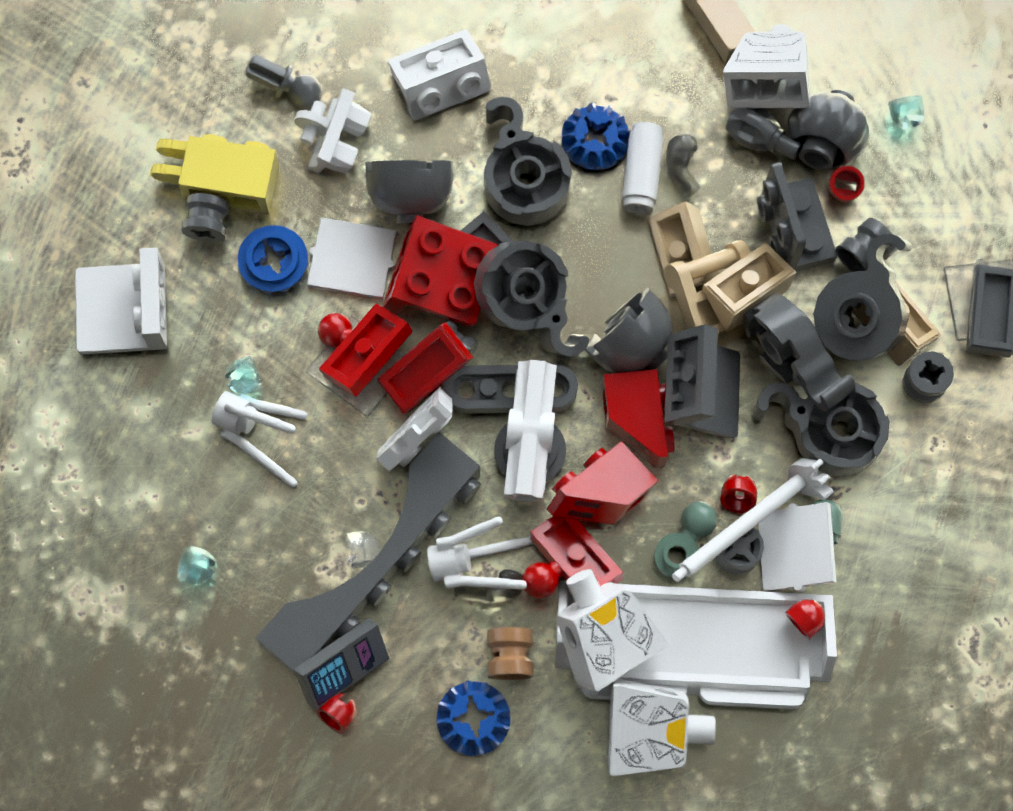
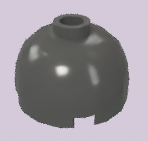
M386 160L365 162L368 195L379 210L384 213L397 215V223H412L417 215L423 217V214L437 212L447 203L452 192L453 161Z
M648 287L643 295L639 292L623 304L605 322V324H608L604 329L606 335L601 339L595 333L590 338L589 344L585 349L600 366L612 373L640 371L643 368L655 370L667 359L665 347L668 344V336L672 334L673 329L669 311Z

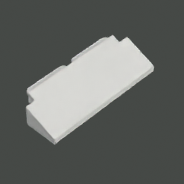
M559 581L557 615L576 602L566 581ZM618 584L626 586L632 592L668 643L667 647L619 677L620 679L686 693V695L700 696L701 700L708 705L776 709L800 708L803 702L807 701L810 681L830 682L837 658L833 595ZM804 599L816 601L822 606L825 613L823 628L810 640L798 631L785 614L792 605ZM557 623L555 668L571 669ZM611 683L598 692L577 685V689L582 690L583 694L590 699L610 700Z

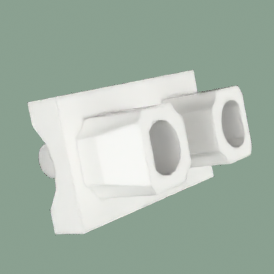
M343 88L339 98H334L331 101L326 117L323 116L326 105L320 101H314L311 111H297L294 123L303 130L300 141L306 145H312L315 135L319 136L307 169L319 174L325 167L342 173H347L352 168L358 149L338 139L342 130L360 137L367 128L371 117L369 111L352 102L355 96L354 92Z

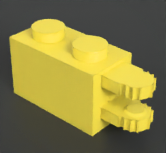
M205 134L202 138L189 136L188 142L164 138L157 141L155 151L160 153V155L184 161L182 167L159 163L151 166L149 176L154 178V180L179 185L184 200L187 199L188 195L194 193L212 194L226 199L230 203V208L269 214L279 170L275 149H270L268 145L257 141H248L245 145L232 143L214 134Z

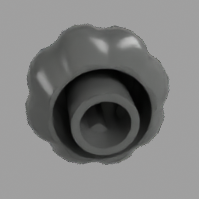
M843 90L821 91L811 94L810 108H794L788 119L789 137L802 144L801 151L798 154L800 159L814 169L828 170L830 168L842 167L861 155L868 144L869 126L866 115L862 108L854 102L853 96Z

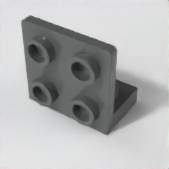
M781 162L771 164L767 178L763 181L761 195L757 197V207L761 220L769 222L773 234L769 238L770 247L796 272L835 262L838 255L813 178L810 177L787 183Z
M704 324L669 334L665 423L725 438L737 437L740 353L718 346V328Z

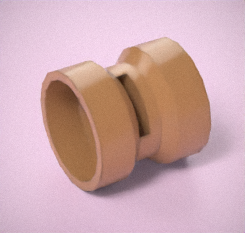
M501 627L487 630V646L492 649V655H494V658L488 662V678L494 680H525L533 678V662L527 657L529 649L533 646V630L522 627Z

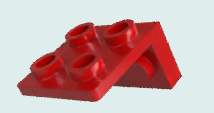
M417 215L406 230L382 307L398 315L407 304L469 327L474 326L481 309L476 301L474 289L477 267L487 252L498 245Z

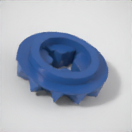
M591 102L588 106L580 109L575 107L568 119L564 120L561 142L565 153L574 163L587 169L600 170L615 165L624 157L628 150L630 130L625 122L624 115H619L615 112L610 104L604 107L597 106ZM587 124L596 131L607 128L603 135L605 146L596 139L584 142L589 132Z
M268 225L254 230L243 240L238 251L237 261L240 273L250 287L262 290L269 295L277 291L287 292L295 283L302 281L303 274L308 266V253L303 240L297 233L287 227ZM266 246H269L276 256H286L280 260L281 268L279 269L281 273L277 274L276 270H273L270 265H261L267 261Z
M467 680L448 690L438 705L436 721L440 736L451 749L460 754L478 756L493 751L503 742L510 728L511 715L509 706L501 692L487 682ZM468 699H473V705H476L478 712L494 714L480 721L479 737L474 736V730H471L469 723L453 722V720L460 719V716L467 714Z

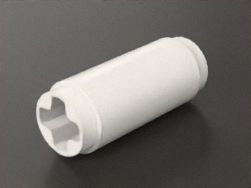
M638 122L633 124L632 131L629 133L622 201L624 202L623 209L631 213H652L654 205L657 203L664 139L662 127L658 124Z

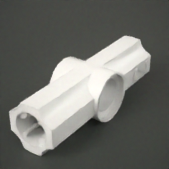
M518 361V369H516L514 407L509 411L506 449H509L504 488V497L515 501H542L545 492L547 453H551L555 413H552L557 368V365L547 363L546 361Z

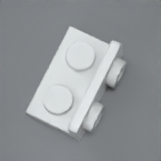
M467 29L388 60L391 74L406 98L408 110L413 120L424 118L491 90L485 58Z

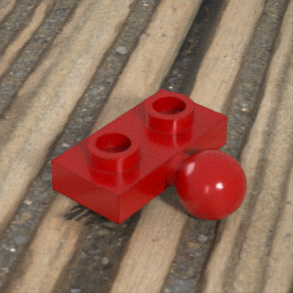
M377 303L354 329L351 321L345 315L330 313L319 322L318 336L324 345L336 349L320 366L319 370L326 379L356 398L411 335L413 330L408 322Z
M552 516L530 531V540L550 562L549 564L543 562L533 563L525 569L522 580L527 583L524 591L530 597L535 599L548 598L556 591L559 578L562 577L567 582L570 577L584 570H592L599 586L609 582L618 584L622 581L623 571L577 519Z

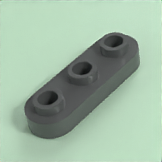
M553 364L557 365L555 385H559L563 389V393L558 397H553L552 412H560L568 409L574 403L578 391V381L575 374L569 368ZM518 365L464 366L444 383V391L452 398V409L466 414L509 413L510 409L514 407V397L505 396L502 390L508 385L515 386ZM463 386H469L474 390V394L470 398H463L458 394V390Z

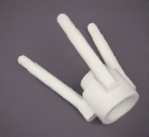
M225 391L217 401L211 419L212 424L223 428L220 437L236 444L288 486L296 487L297 481L244 439L240 432L248 434L255 425V422L293 434L296 431L294 425L260 413L258 410L305 420L308 417L307 413L291 407L256 400L245 394L237 396Z
M496 517L453 536L436 539L437 545L428 546L429 568L434 582L444 581L446 589L467 586L523 590L527 587V583L523 580L463 576V572L471 571L470 559L534 544L529 536L468 549L466 544L458 545L502 525V518Z

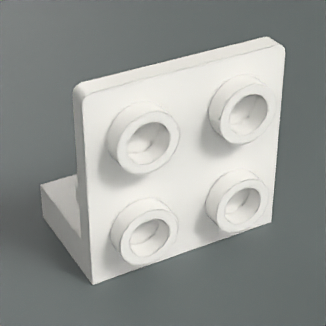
M158 248L139 249L140 264L82 267L76 269L77 350L80 354L167 349L165 264Z

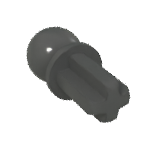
M253 55L246 67L245 75L247 78L274 90L275 97L279 98L283 91L287 92L290 101L299 108H312L314 101H320L322 96V87L319 81L307 74L296 77L291 76L293 69L291 65H288L285 69L261 56Z

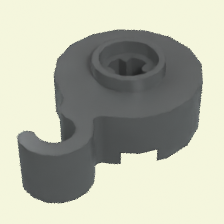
M505 96L495 97L486 104V123L493 124L500 119L507 120L510 123L500 129L499 141L493 147V152L487 159L484 168L486 199L495 213L510 223L525 226L544 223L557 215L567 202L572 174L569 158L556 141L553 140L552 143L545 138L534 136V132L523 131L524 115L522 107L517 101ZM528 173L530 178L534 176L537 178L533 184H523L520 182V175Z
M888 233L874 238L868 245L866 252L868 269L866 271L844 273L828 282L818 295L813 313L815 328L823 345L837 356L854 361L876 359L894 350L904 337L909 320L905 301L896 285V272L893 268L886 265L883 260V253L889 246H895L898 250L909 252L912 249L911 243L904 237ZM861 304L867 306L865 314L871 317L870 322L867 325L860 323L857 328L853 324L854 318L851 314L854 308L859 309Z
M524 240L501 243L487 252L477 267L474 280L476 301L486 317L498 326L514 330L539 329V339L543 348L552 354L568 357L576 356L583 352L589 344V337L586 335L570 334L566 342L562 343L560 340V332L568 321L565 311L568 298H565L567 290L566 277L569 276L566 266L556 252L545 244ZM526 276L528 279L524 284L527 290L526 294L516 293V279Z
M774 293L743 315V325L748 338L756 333L765 352L759 355L763 362L784 383L788 384L793 380L796 386L800 385L809 399L820 410L828 411L856 390L855 381L851 375L848 374L841 378L837 373L833 359L825 350L819 334L808 316L785 296Z
M779 382L765 387L754 406V417L757 420H761L765 416L769 403L778 402L782 404L786 411L785 425L794 433L800 454L807 459H821L823 465L818 470L828 475L845 477L860 473L875 461L887 442L890 421L888 415L885 416L883 407L876 400V394L858 383H855L856 390L825 412L820 410L809 397L802 399L793 387ZM838 421L845 422L846 431L852 433V436H838L831 425L836 426Z

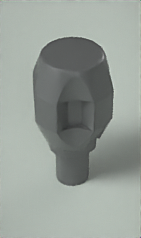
M735 108L728 118L726 130L736 142L748 149L771 151L773 153L777 150L793 160L801 151L802 144L786 136L785 131L780 129L781 126L774 117L761 108Z

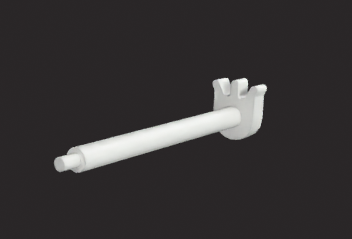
M807 458L797 460L788 468L789 480L684 560L679 566L680 569L672 574L673 579L678 582L685 576H692L798 492L820 498L821 500H825L834 493L833 489L824 484L830 479V476L818 470L823 465V461L821 459L813 460Z

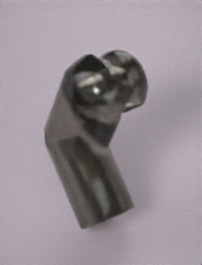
M677 134L669 140L662 165L664 173L683 199L691 197L701 187L688 169L691 157L694 152L698 151V142L690 134Z
M509 569L502 570L498 576L504 579L522 580L521 573ZM454 587V595L457 599L483 604L515 601L523 592L520 589Z

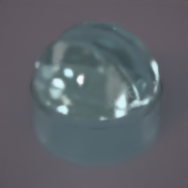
M922 96L902 97L888 103L890 117L898 128L907 130L909 127L908 120H910L915 128L924 118L925 109Z
M250 355L229 364L225 372V378L233 379L228 383L229 389L233 392L245 394L262 388L258 369Z
M188 545L180 557L178 565L179 581L191 584L208 582L214 574V571L209 567L215 565V559L210 552Z

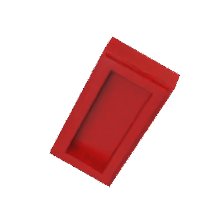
M443 323L382 374L377 381L401 412L407 414L474 357L449 325Z

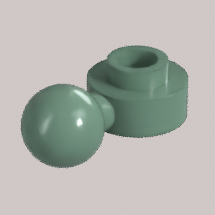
M700 501L689 504L681 515L683 527L681 533L668 534L658 542L654 552L656 567L662 575L673 579L672 574L680 569L681 563H672L668 558V553L671 549L676 547L683 549L686 553V560L699 550L696 544L697 540L710 535L717 525V514L711 505Z

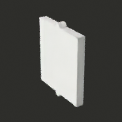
M321 217L315 247L310 249V255L313 259L307 286L309 288L383 300L388 273L394 269V262L391 258L396 230Z
M824 502L805 506L791 503L788 505V508L775 510L759 523V533L764 544L761 557L763 591L772 592L794 588L797 591L803 592L808 586L837 582L830 503Z

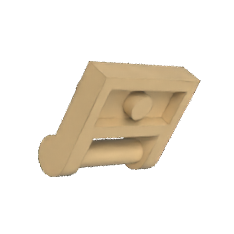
M738 240L729 243L722 251L687 263L677 261L665 267V280L675 292L686 329L705 324L718 328V333L725 331L703 290L696 292L693 279L730 267L750 254V249L744 241Z

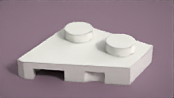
M438 387L377 451L376 460L389 472L397 464L405 467L421 450L420 444L432 433L434 435L437 434L452 418V398L443 389Z

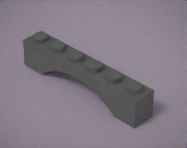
M438 432L409 464L408 489L403 511L392 536L379 554L356 576L337 588L309 599L286 603L257 635L256 640L259 645L296 676L294 671L296 667L361 623L358 615L369 603L373 607L377 606L388 594L392 587L388 581L399 569L406 572L417 561L422 553L418 547L429 535L436 538L446 528L452 519L448 515L452 508L459 501L466 504L475 495L481 486V483L478 481L480 478V465Z

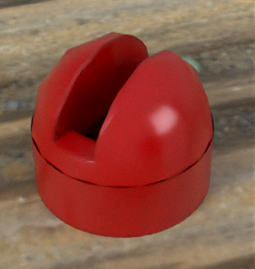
M842 166L831 175L828 183L829 191L836 200L851 202L857 199L863 192L865 187L864 176L855 167ZM835 181L856 184V190L836 188Z
M734 474L726 478L721 489L720 502L722 506L734 513H746L756 506L758 491L755 481L748 475L743 477ZM736 491L743 492L744 496L736 495Z
M804 599L798 601L785 612L791 623L808 640L812 639L823 628L825 613L822 606L814 600Z
M343 692L335 695L323 706L315 710L322 722L341 734L353 723L357 713L353 699L347 704L343 702L346 695Z

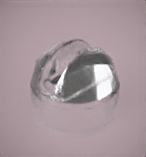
M356 531L345 534V549L350 569L366 567L379 554L380 545L376 537L369 532Z

